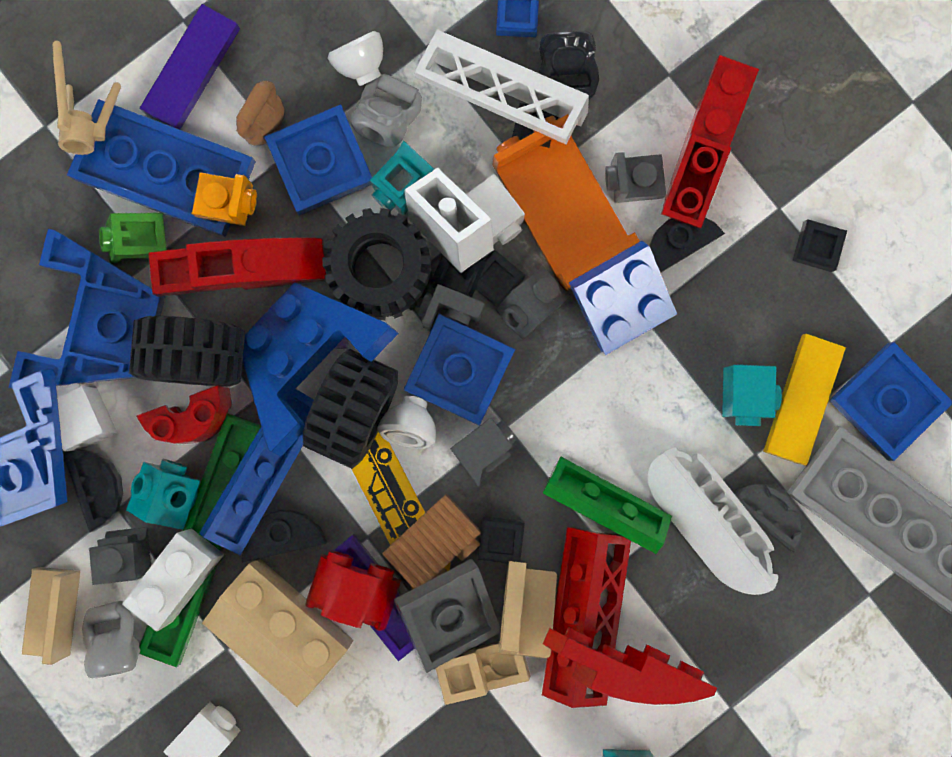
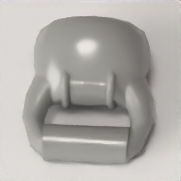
M385 73L381 74V76L366 84L361 94L359 105L351 116L352 127L361 136L374 143L386 147L397 146L403 140L407 126L416 119L421 111L422 96L419 89ZM378 88L412 104V106L407 110L402 109L401 106H396L383 100L381 97H376L375 90Z
M123 601L101 605L86 611L82 633L86 648L84 667L89 678L121 674L132 671L136 667L141 650L138 640L133 636L134 623L130 610L122 605ZM121 618L120 629H113L103 634L95 633V624Z

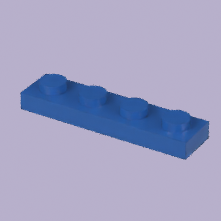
M295 389L288 396L287 402L305 424L314 399ZM261 426L199 534L203 538L241 555L303 447V434L282 456H279L268 449Z

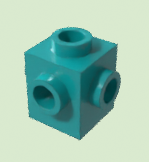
M162 459L160 465L143 462L140 473L133 479L131 498L126 511L146 523L183 530L189 511L197 500V489L200 481L186 474L187 466L166 459Z

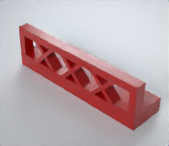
M567 527L554 611L553 630L565 635L568 627L592 638L593 640L590 644L592 648L594 637L601 631V644L596 650L601 651L604 644L615 649L631 546L629 539L618 534L599 533L581 528ZM608 543L615 544L613 561L609 566L606 563ZM607 588V602L601 609L599 605L601 593ZM551 650V655L547 658L542 696L571 708L607 706V695L597 691H593V694H586L587 687L571 677L577 662Z

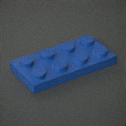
M100 99L97 100L91 115L94 123H97L105 101ZM115 105L106 126L105 141H95L94 151L90 154H75L67 176L78 182L226 238L231 223L197 218L192 214L199 174L206 173L235 178V175L239 174L245 175L249 180L256 161L253 157Z

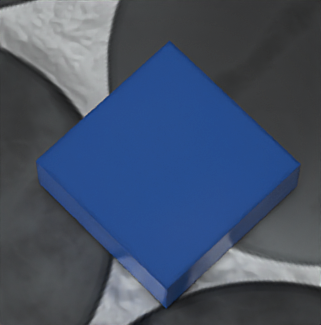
M498 0L496 36L536 38L539 0Z

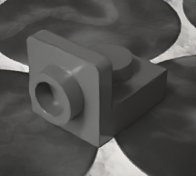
M624 152L615 153L611 166H606L605 168L607 191L614 192L615 203L663 199L666 196L662 154L625 158Z
M437 284L434 294L426 292L418 315L424 317L422 326L428 330H432L440 308L446 310L445 317L468 326L470 320L479 324L485 309V303Z

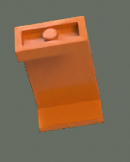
M567 114L558 120L554 116L545 118V121L562 129L569 115ZM534 131V133L522 140L518 136L511 137L496 148L498 153L494 155L492 165L504 187L525 213V224L559 284L566 292L571 290L570 281L640 242L635 232L627 235L572 136H570L567 144H564ZM551 140L550 148L540 146Z

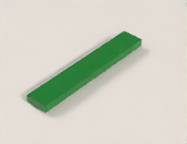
M229 413L226 414L198 488L197 500L189 512L183 531L193 529L198 534L200 533L261 428L260 424ZM207 540L209 543H211L213 546H215L217 549L223 552L224 547ZM217 565L171 624L159 631H155L147 624L139 646L141 655L176 668L181 665Z

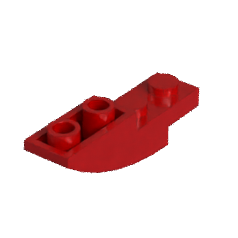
M722 55L717 57L685 138L661 215L697 228L702 227L732 148L730 145L758 74V68Z
M322 238L227 240L186 244V248L148 252L152 295L157 297L240 287L248 290L291 285L294 282L300 284L326 281L324 275H327L326 270L323 268L322 257H325Z
M568 627L565 635L549 628L543 645L559 655L577 662L571 676L573 679L591 690L613 698L652 705L681 704L712 697L717 690V687L701 680L704 671L681 660L677 668L667 664L670 655L647 644L643 652L627 645L623 653L606 644L603 645L601 651L590 647L592 638Z

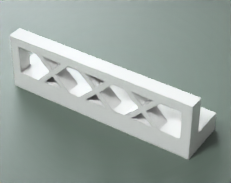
M438 29L414 72L415 77L421 81L564 144H567L575 126H582L588 114L589 95ZM433 62L453 70V72L439 75L429 69ZM466 77L491 88L477 92L469 88ZM461 79L462 84H459V83H457V82H455V81ZM504 93L529 105L518 109L507 105ZM498 96L500 101L493 99L492 97ZM542 110L560 118L567 114L569 116L561 129L546 122ZM536 112L538 118H536V117H534V116H532V115H530V114Z

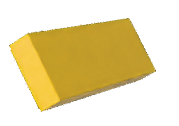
M809 334L801 336L782 393L781 406L776 411L763 452L802 466H807L846 347Z

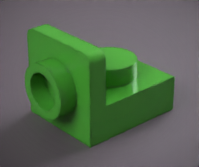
M110 213L106 227H100L99 229L100 248L102 252H108L109 263H119L121 258H149L148 252L166 251L163 213Z

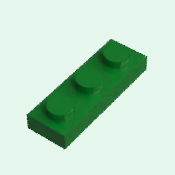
M560 456L552 470L543 494L657 554L664 545L672 516Z

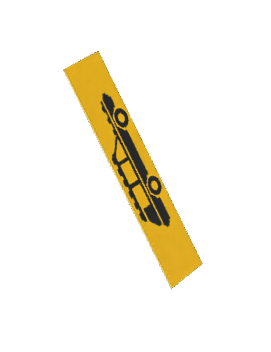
M378 432L367 454L352 471L391 545L424 515L425 511L390 443ZM451 562L444 567L447 571L451 569Z

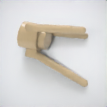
M54 41L52 46L58 105V146L68 153L78 155L90 154L94 151L95 141H105L106 126L117 101L121 84L118 82L113 83L98 121L94 123L90 114L74 110L73 87L69 84L66 85L62 45L59 41Z

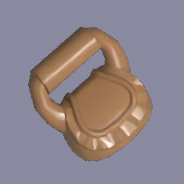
M260 81L256 83L236 117V131L250 145L266 144L265 136L279 131L283 123L285 109L281 98L276 94L273 82Z

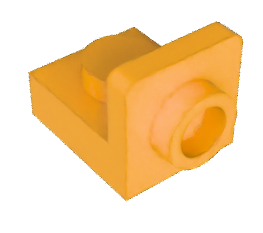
M200 173L192 214L197 218L246 226L248 214L252 215L256 207L257 192L253 189V184L245 175L236 174L235 178Z

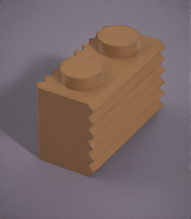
M446 493L382 554L413 588H416L447 572L444 567L455 556L461 561L468 557L480 545L475 538L481 532Z

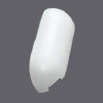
M677 447L670 448L656 457L648 470L650 491L661 509L672 516L671 521L711 572L724 584L742 593L759 595L774 590L778 582V575L773 574L769 552L774 551V547L766 533L711 464L700 454L695 453L691 456L686 452L677 450Z

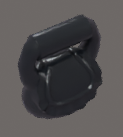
M586 31L558 32L544 35L541 38L539 48L542 59L539 74L551 78V76L560 77V75L577 74V76H580L581 74H586L589 84L569 85V87L589 95L590 100L595 95L599 83V70L594 58L596 44L593 35Z

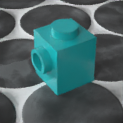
M731 365L723 368L722 417L735 418V426H761V419L775 418V410L780 409L782 401L781 387L776 385V366Z

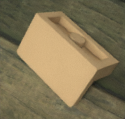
M509 561L506 571L499 653L548 658L551 655V649L543 645L549 628L553 629L557 574L552 571L526 569L527 563Z
M45 567L32 569L22 655L42 656V664L53 665L70 656L80 571Z

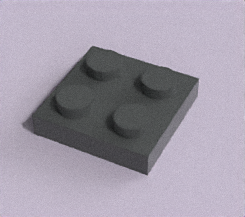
M472 559L394 599L419 662L426 673L501 633L480 570Z

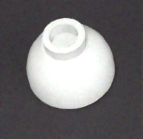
M376 31L367 33L329 52L327 59L340 74L356 79L359 86L366 84L381 76L378 69L383 58V43L380 33Z
M404 396L401 404L392 407L384 414L377 428L380 435L388 442L411 449H426L434 445L436 439V428L433 418L426 410L427 402L415 396Z

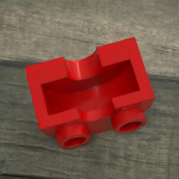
M217 385L190 395L189 406L183 412L179 407L168 408L167 405H163L139 414L136 417L144 430L155 440L173 444L203 442L221 430L220 427L225 420V416L232 406L230 388Z
M329 550L328 555L321 554L305 602L306 607L321 609V616L345 625L361 628L362 623L373 626L378 631L385 630L393 609L394 599L397 596L402 581L393 577L395 571L372 563L369 565L368 570L352 565L354 559L352 556L334 550Z

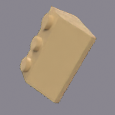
M256 559L245 567L219 597L202 624L298 707L347 652L354 640L330 619L321 616V611L317 608L306 607V598L263 560Z

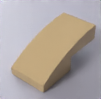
M500 641L472 648L436 668L445 705L485 696L489 690L529 681L531 676L526 657L499 653Z

